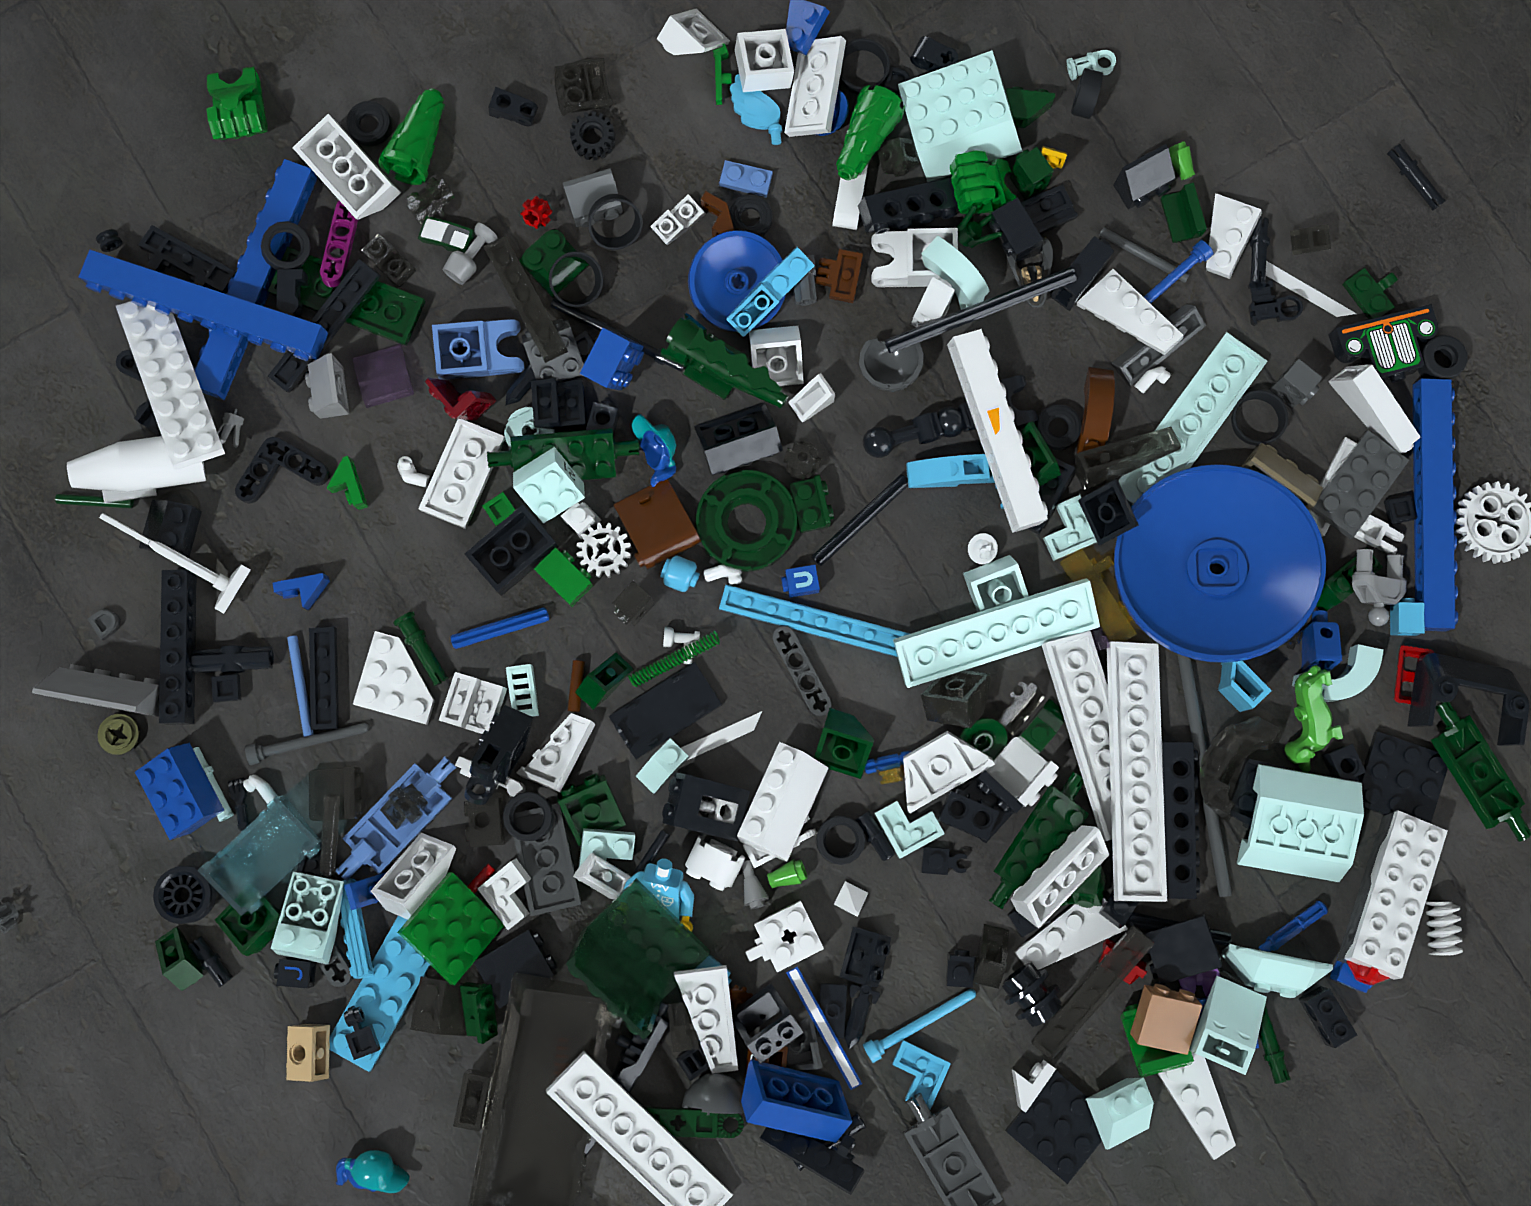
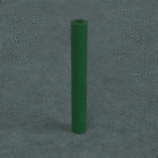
M56 494L55 497L56 504L133 508L134 506L133 499L104 503V499L101 496Z

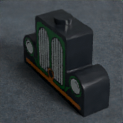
M1432 304L1337 327L1329 334V339L1334 355L1340 362L1351 363L1361 357L1363 365L1372 364L1383 381L1390 380L1391 383L1406 379V375L1413 374L1424 366L1419 345L1425 344L1437 334L1438 323Z

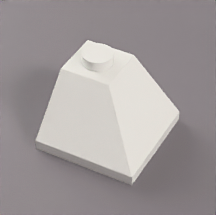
M698 9L671 15L657 37V40L663 44L664 49L673 55L703 53L722 47L724 43L728 45L730 42Z

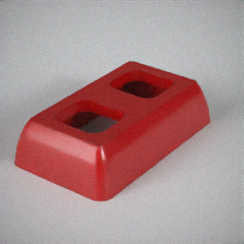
M1404 645L1399 648L1394 690L1395 702L1411 704L1412 697L1403 696L1401 694V686L1404 681L1414 683L1415 672L1404 670V658L1413 657L1419 659L1424 654L1434 653L1433 650Z

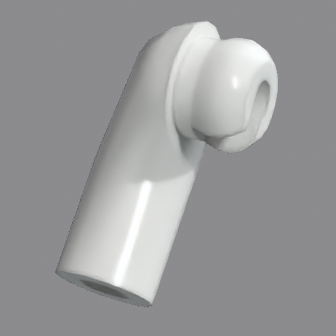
M250 775L249 779L244 780L243 785L248 792H253L257 789L268 806L279 799L270 784L258 775Z

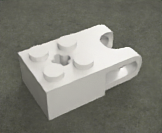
M958 228L908 229V231H887L882 234H874L871 238L873 249L879 253L890 254L894 260L889 265L876 267L871 275L872 283L876 287H928L932 277L937 280L941 277L925 267L921 253L937 236L958 250Z

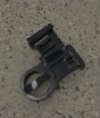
M1267 280L1266 286L1262 289H1256L1257 283H1255L1254 288L1248 285L1253 302L1248 307L1251 325H1257V321L1277 318V322H1290L1301 315L1303 304L1298 297L1288 295L1275 299V295L1271 294L1270 288L1273 287V280ZM1285 300H1292L1297 304V306L1281 308V304ZM1298 311L1297 314L1292 317H1287L1283 314Z

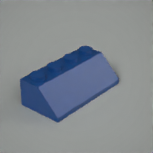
M752 1059L749 1062L741 1099L747 1123L835 1143L852 1123L839 1081L764 1062L760 1064Z

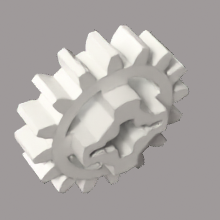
M597 523L596 530L589 526V534L582 533L580 535L584 542L577 543V547L582 549V551L576 553L577 557L584 558L580 562L581 566L585 567L588 565L587 572L591 574L595 570L598 578L601 577L602 572L608 578H611V571L620 574L618 567L620 565L627 567L628 565L624 559L631 558V554L626 552V550L632 548L631 544L624 543L628 536L626 534L619 535L621 532L620 527L615 528L613 531L611 523H608L606 528ZM599 535H607L605 538H601V539H596V538H595V537H597V536H599ZM617 541H619L621 546L620 555L615 552L614 548ZM588 546L593 549L591 560H589L587 553ZM608 546L609 553L600 555L599 548ZM605 562L613 563L609 566H601Z

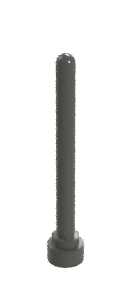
M361 723L264 747L262 744L254 743L245 746V754L249 765L261 763V760L266 759V756L367 733L370 727L367 723Z

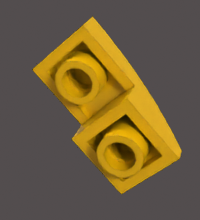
M1042 146L1040 152L1052 168H1062L1067 153Z

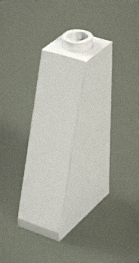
M1372 364L1347 366L1328 381L1374 435L1399 453H1405L1414 447L1413 443L1420 438V435Z

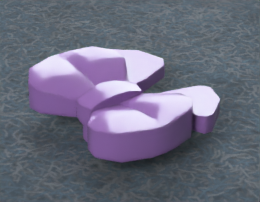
M1213 969L1179 979L1181 986L1179 990L1183 989L1195 994L1196 985H1202L1205 996L1208 997L1216 976L1220 977L1218 969Z

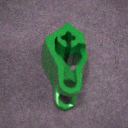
M254 66L243 68L242 76L232 84L222 81L219 78L218 72L207 75V89L210 96L213 97V106L206 109L214 140L238 139L244 136L250 137L257 133L268 132L261 81Z
M975 150L956 154L950 165L954 196L958 203L960 214H967L973 205L977 206L974 214L991 213L1008 200L1012 201L1017 198L1016 195L1010 192L1004 182L1005 175L1011 173L1008 161L996 158L992 160V165L984 163L988 161L985 151Z

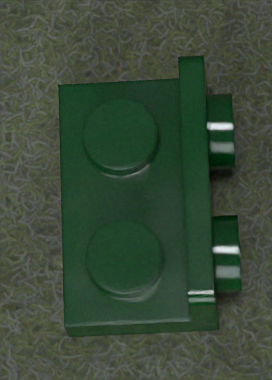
M815 475L813 479L790 483L800 533L830 527V520L834 519L831 504L827 505L825 495H828L826 481H821L820 475Z
M466 982L460 986L467 1036L477 1037L478 1043L484 1044L498 1035L492 985Z

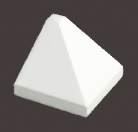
M845 881L834 905L858 917L868 893Z

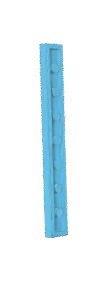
M725 585L719 610L779 626H786L797 631L897 657L893 639L910 634L730 585Z

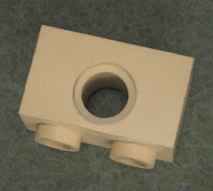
M300 1024L288 1026L286 1080L312 1082L329 1079L330 1025Z

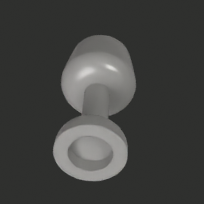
M482 223L476 224L474 231L477 237L466 252H452L443 267V272L460 285H463L476 272L477 267L472 259L484 243L492 244L498 239L497 235Z

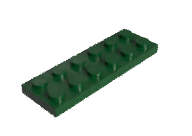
M287 247L282 261L294 260L300 254V251ZM309 255L302 267L298 268L303 269L308 275V286H301L300 302L303 307L318 312L337 287H328L323 283L320 275L322 260ZM332 265L333 270L332 273L328 275L329 278H332L333 275L336 274L335 265ZM277 271L268 289V292L274 296H277ZM377 281L345 323L407 346L426 301L421 297Z

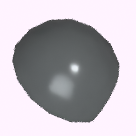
M877 338L865 342L860 352L859 366L863 376L872 386L880 390L896 392L905 389L917 380L922 371L924 353L920 343L889 353L885 341H880Z
M720 1073L704 1075L694 1081L685 1092L682 1107L702 1109V1112H706L707 1115H710V1113H744L741 1103L744 1088L731 1076Z

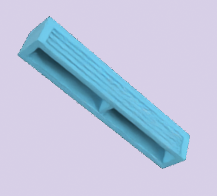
M351 878L348 881L342 880L345 882L344 885L356 882L355 879ZM344 887L340 907L342 916L340 923L342 928H344L345 935H343V939L348 947L346 955L351 963L349 968L350 974L355 979H361L374 975L362 909L351 910Z

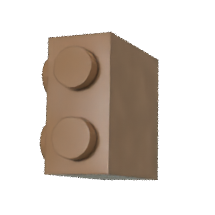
M1155 984L1154 987L1144 985L1130 1034L1139 1045L1188 1055L1202 1004L1197 1000L1194 993L1181 989L1179 992H1176L1161 984Z

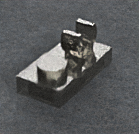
M1023 682L1018 684L1024 692L1021 695H1015L1013 692L1010 694L1015 702L1003 711L999 719L1006 732L1012 736L1045 698L1040 689L1033 683L1029 686Z

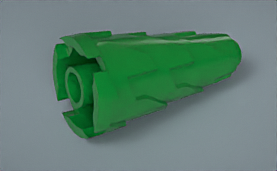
M870 85L863 87L858 95L857 104L852 113L850 125L845 136L844 146L836 163L838 175L844 180L856 179L858 175L862 174L874 153L880 148L885 138L893 131L895 126L900 123L905 113V105L902 108L899 106L902 100L887 88L875 85L873 90H869Z
M429 88L418 96L415 104L412 105L403 122L398 125L390 142L380 155L378 163L382 170L388 175L390 170L396 172L394 179L403 183L421 185L423 181L425 183L428 176V168L435 148L434 142L439 129V120L445 105L442 94L438 90Z

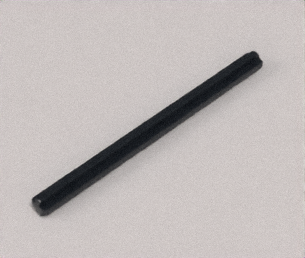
M1069 267L885 340L886 348L889 353L896 352L1072 283L1077 278L1073 267Z

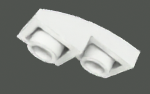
M688 194L671 211L667 210L650 227L668 245L689 230L706 213Z

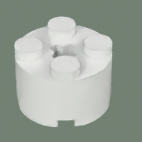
M698 836L685 863V866L688 868L686 873L696 879L703 877L710 880L709 885L721 891L724 888L732 887L745 857L741 855L737 858V851L713 839H711L710 843L703 841L704 836Z

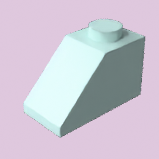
M670 738L650 758L636 777L655 794L690 757Z

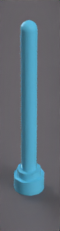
M966 990L880 1041L870 1040L864 1043L863 1047L871 1062L874 1063L882 1058L881 1055L885 1054L884 1050L976 997L975 990Z

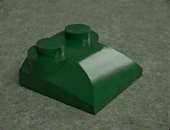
M552 229L544 233L524 252L519 263L554 298L555 295L549 285L551 267L562 255L577 251L560 231ZM567 257L556 264L552 273V285L557 295L589 267L585 260L578 257Z
M251 882L215 921L241 954L250 956L260 952L274 938L281 910L276 908L266 895Z

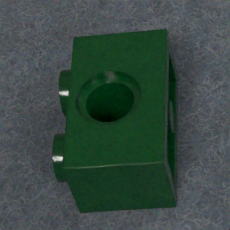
M1038 147L1031 151L1026 149L1016 157L1017 160L1010 176L1011 181L1025 200L1044 191L1054 172Z

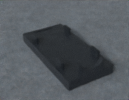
M694 662L610 715L609 718L627 748L637 760L716 710L722 704Z

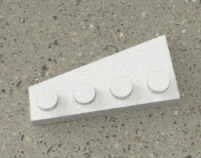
M1114 269L1077 301L1078 307L1084 310L1087 309L1094 313L1096 317L1110 322L1124 333L1127 332L1133 335L1137 340L1163 355L1168 353L1183 339V334Z

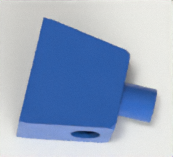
M1313 611L1312 623L1302 633V672L1308 671L1314 665L1321 667V670L1331 671L1342 661L1338 623L1328 622L1327 611Z

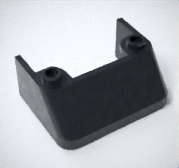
M1428 653L1419 657L1416 663L1408 727L1433 726L1436 701H1452L1457 695L1458 686L1503 695L1497 745L1520 746L1525 744L1530 703L1516 677L1510 670L1436 653Z

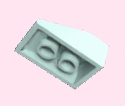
M1010 555L963 573L977 612L1029 596L1019 565Z

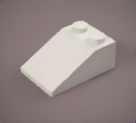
M420 833L373 887L371 892L385 910L408 920L446 876L456 851L455 846Z

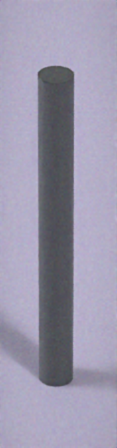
M1103 227L1099 234L1102 238L1168 274L1177 268ZM1186 272L1178 280L1185 283L1190 274Z

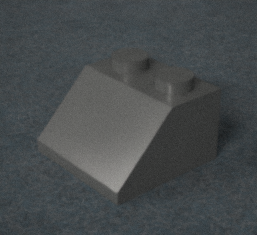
M611 168L563 182L576 227H588L589 211L598 199L606 195L618 194ZM614 201L601 206L593 215L591 224L594 225L596 221L602 219L612 220L617 218L619 214L623 213L621 202Z

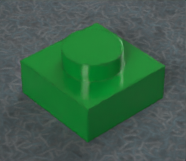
M504 492L482 505L495 526H498L515 511V508Z

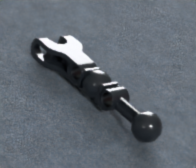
M1017 375L1000 380V383H1003L1006 389L1005 398L1007 404L1014 412L1016 429L1025 428L1029 422H1034L1035 424L1039 420L1035 410L1020 411L1011 403V395L1022 391L1025 385H1027L1025 376ZM966 402L960 404L958 408L948 406L940 409L937 413L935 411L917 416L912 419L913 425L889 431L884 427H873L865 433L863 447L870 456L882 458L890 454L894 445L918 439L919 444H927L941 439L942 436L956 437L962 431L976 430Z

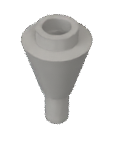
M744 861L742 864L745 877L744 906H750V909L761 908L766 905L765 901L769 897L758 878L754 875L751 861Z

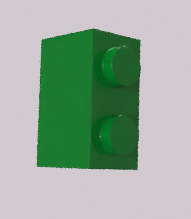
M555 547L534 570L573 607L593 587L589 581L592 576L583 567L578 570L572 564L574 558L566 550L560 552Z

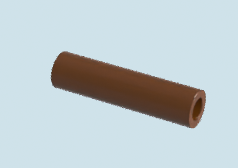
M573 660L567 709L570 712H580L581 698L575 692L584 680L585 661Z

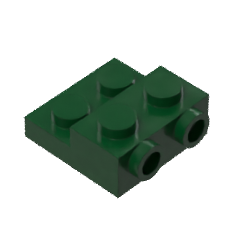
M597 773L591 774L584 779L585 783L576 787L574 784L566 785L560 791L561 793L557 795L558 803L578 846L582 843L583 828L614 831L626 825L604 774L601 776Z

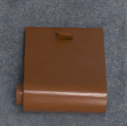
M668 479L658 482L654 487L650 485L613 504L638 551L634 556L640 567L646 566L648 570L701 542Z

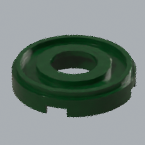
M742 470V472L721 476L706 489L697 508L696 525L698 536L704 549L716 562L740 571L749 572L767 568L785 555L796 534L797 514L790 493L777 479L760 471ZM750 504L756 506L765 516L766 526L764 532L754 540L743 541L737 539L728 528L730 513L740 505Z

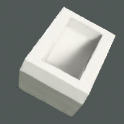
M820 373L788 403L801 422H805L832 404L835 392Z

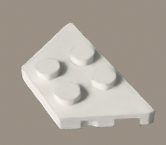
M949 731L944 732L903 756L908 812L912 813L995 765L993 758Z

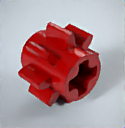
M535 196L532 200L527 199L522 204L525 209L520 215L523 216L525 224L538 229L541 225L546 226L551 221L549 216L553 210L550 209L547 200L545 201Z

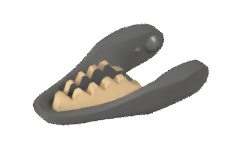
M1046 237L1043 238L1041 253L1043 262L1040 266L1020 268L1012 255L1007 256L1010 268L1019 287L1051 274L1053 249ZM1047 292L1026 301L1030 307L1040 308L1044 305Z

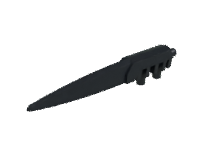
M664 1001L659 1003L656 1010L646 1006L644 1016L632 1010L629 1013L628 1020L638 1025V1027L633 1029L632 1038L630 1039L620 1033L616 1037L615 1043L626 1049L620 1053L621 1060H619L614 1069L612 1078L629 1094L670 1022L665 1017L670 1005ZM584 1130L566 1175H570L575 1171L597 1143V1140L586 1130Z

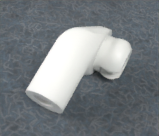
M1159 366L1145 372L1134 386L1144 394L1156 379L1164 384L1171 374L1165 370V367Z
M401 457L397 468L403 481L427 488L430 476L417 473L410 457Z
M723 564L704 570L707 582L722 577H728L731 585L739 584L742 581L740 575L742 572L740 570Z

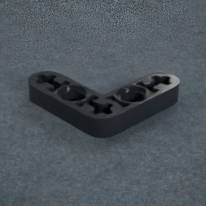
M269 437L263 442L237 483L235 494L244 503L251 504L256 502L279 466L316 486L325 484L330 477V472L324 464L280 438ZM278 444L277 447L285 452L284 457L276 452L272 453L269 449L270 446ZM294 455L302 457V463L297 468H293L289 464L290 458ZM260 464H266L268 467L267 473L262 477L256 476V467ZM310 466L317 471L320 469L322 476H316L313 479L314 475L306 470L307 467ZM250 477L260 482V484L257 485L256 483H253L251 480H249ZM245 487L248 489L251 487V490L253 491V494L251 496H245V493L243 492V489Z

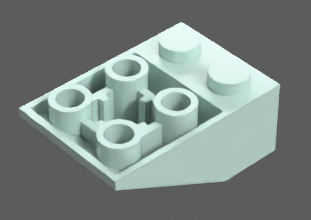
M293 872L271 949L278 955L329 964L336 939L345 882Z
M1216 976L1193 1035L1189 1051L1246 1075L1255 1052L1267 997Z

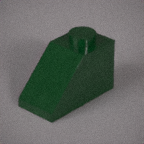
M615 652L586 676L575 693L594 710L618 688L634 669Z
M1048 699L1017 737L1037 754L1041 753L1065 721L1061 708Z
M177 926L155 941L162 974L181 991L195 984L204 976L200 967V961L192 950L188 948L190 944Z

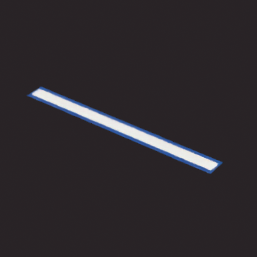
M798 966L786 972L850 1090L858 1087L862 1083Z

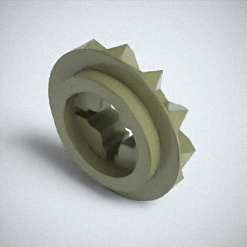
M114 714L107 717L99 726L98 742L106 752L122 755L130 752L138 744V735L141 732L138 730L137 722L130 718V716ZM123 727L122 733L125 734L127 739H118L116 742L117 736L111 730L120 731Z

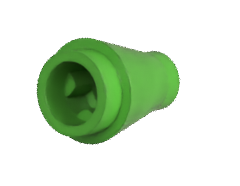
M1184 141L1170 147L1169 153L1172 165L1179 174L1181 181L1194 176L1195 172L1190 146H1187Z
M793 859L775 871L768 873L767 877L771 888L802 884V881L807 879V873L802 860L795 861Z

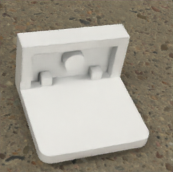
M1014 737L994 759L995 765L986 769L1023 807H1026L1028 804L1033 806L1041 796L1038 792L1044 785L1049 787L1058 776L1055 772L1059 767L1052 761L1047 762L1021 739Z

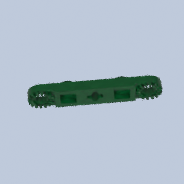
M643 1107L674 1137L735 1138L741 1134L744 1127V1120L740 1113H710V1115H707L706 1112H702V1109ZM676 1115H680L681 1120L686 1121V1124L681 1125L679 1130L676 1129L674 1124H671V1120H675ZM727 1117H734L738 1121V1128L735 1131H727L724 1128L723 1122Z

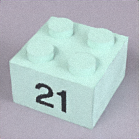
M555 447L513 472V488L543 524L585 498L584 482Z

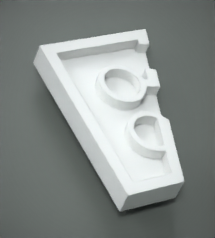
M1215 193L1209 246L1213 250L1214 255L1207 260V271L1228 279L1231 278L1262 214L1261 209Z
M571 713L550 735V741L542 750L538 749L532 755L534 757L525 768L522 766L516 773L523 778L560 792L595 724L591 720Z

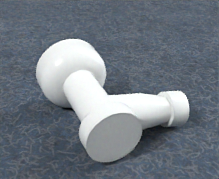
M664 627L663 647H671L674 643H684L685 649V645H692V642L696 644L695 641H699L700 631H695L694 634L676 633L673 628ZM692 657L691 660L688 659L687 662L684 661L683 664H692Z

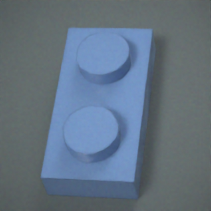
M725 160L719 187L767 198L773 171Z

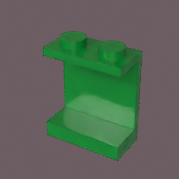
M1139 1004L1130 1005L1125 1008L1126 1011L1121 1014L1120 1018L1140 1078L1189 1066L1194 1062L1191 1051L1188 1052V1055L1137 1044L1130 1032Z

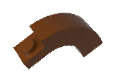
M1088 367L1084 385V416L1076 450L1078 456L1102 459L1105 442L1108 441L1114 406L1115 377L1113 370Z

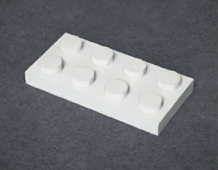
M842 36L815 39L807 55L798 53L784 132L789 137L831 133L846 40Z
M458 419L418 509L467 529L493 467L488 468L487 452L501 451L505 436L463 419Z

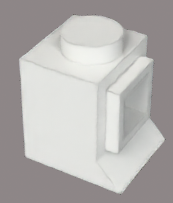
M577 502L561 515L567 525L569 524L581 539L580 535L582 533L587 534L589 532V526L594 528L601 521L585 502L581 504Z

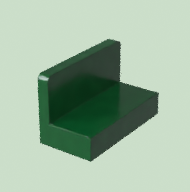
M1194 183L1185 184L1180 192L1161 197V204L1173 243L1199 238L1204 234L1207 227Z

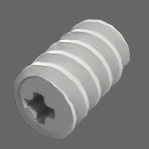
M1445 901L1426 902L1427 905L1434 907V909L1426 911V915L1434 917V920L1428 921L1427 925L1435 928V930L1427 933L1428 936L1435 938V941L1428 943V946L1435 948L1436 951L1429 953V955H1457L1462 953L1463 948L1455 946V944L1462 942V938L1454 935L1462 931V927L1454 925L1455 922L1461 921V917L1453 914V912L1461 909L1460 906Z

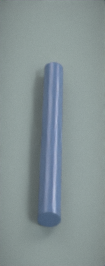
M289 636L287 640L304 737L314 735V732L311 730V714L298 637Z

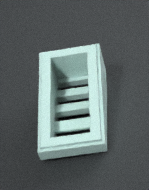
M526 664L506 667L511 707L518 710L519 705L532 704V709L518 711L532 717L539 716L533 665ZM527 673L528 678L514 679L516 674ZM529 684V688L516 690L515 685ZM530 694L531 698L517 700V695Z

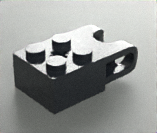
M507 705L504 706L500 714H494L490 723L491 729L483 732L479 741L481 746L471 762V776L467 782L464 794L469 802L476 805H484L491 798L499 782L505 785L526 749L533 721L532 716ZM476 784H480L485 787L486 792L475 794L473 789Z

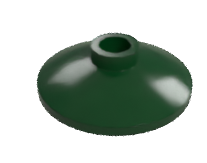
M980 718L971 722L960 735V739L990 756L993 760L1007 746L1008 741L1004 726L992 718Z

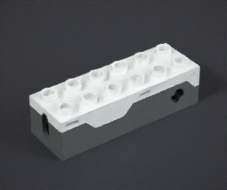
M1399 810L1382 817L1337 961L1348 964L1357 981L1367 985H1375L1384 980L1403 978L1448 832L1445 829Z

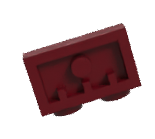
M427 378L425 380V383L430 387L428 389L429 393L445 405V412L453 419L477 420L497 401L491 393L466 391L461 395L449 380Z

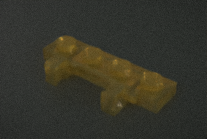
M1080 549L1060 562L1071 582L1085 578L1090 581L1099 624L1110 642H1125L1137 634L1130 624L1133 618L1128 613L1126 607L1122 606L1120 601L1116 602L1102 580L1104 579L1102 572L1114 565L1110 556L1097 563L1095 558L1089 560L1083 549Z

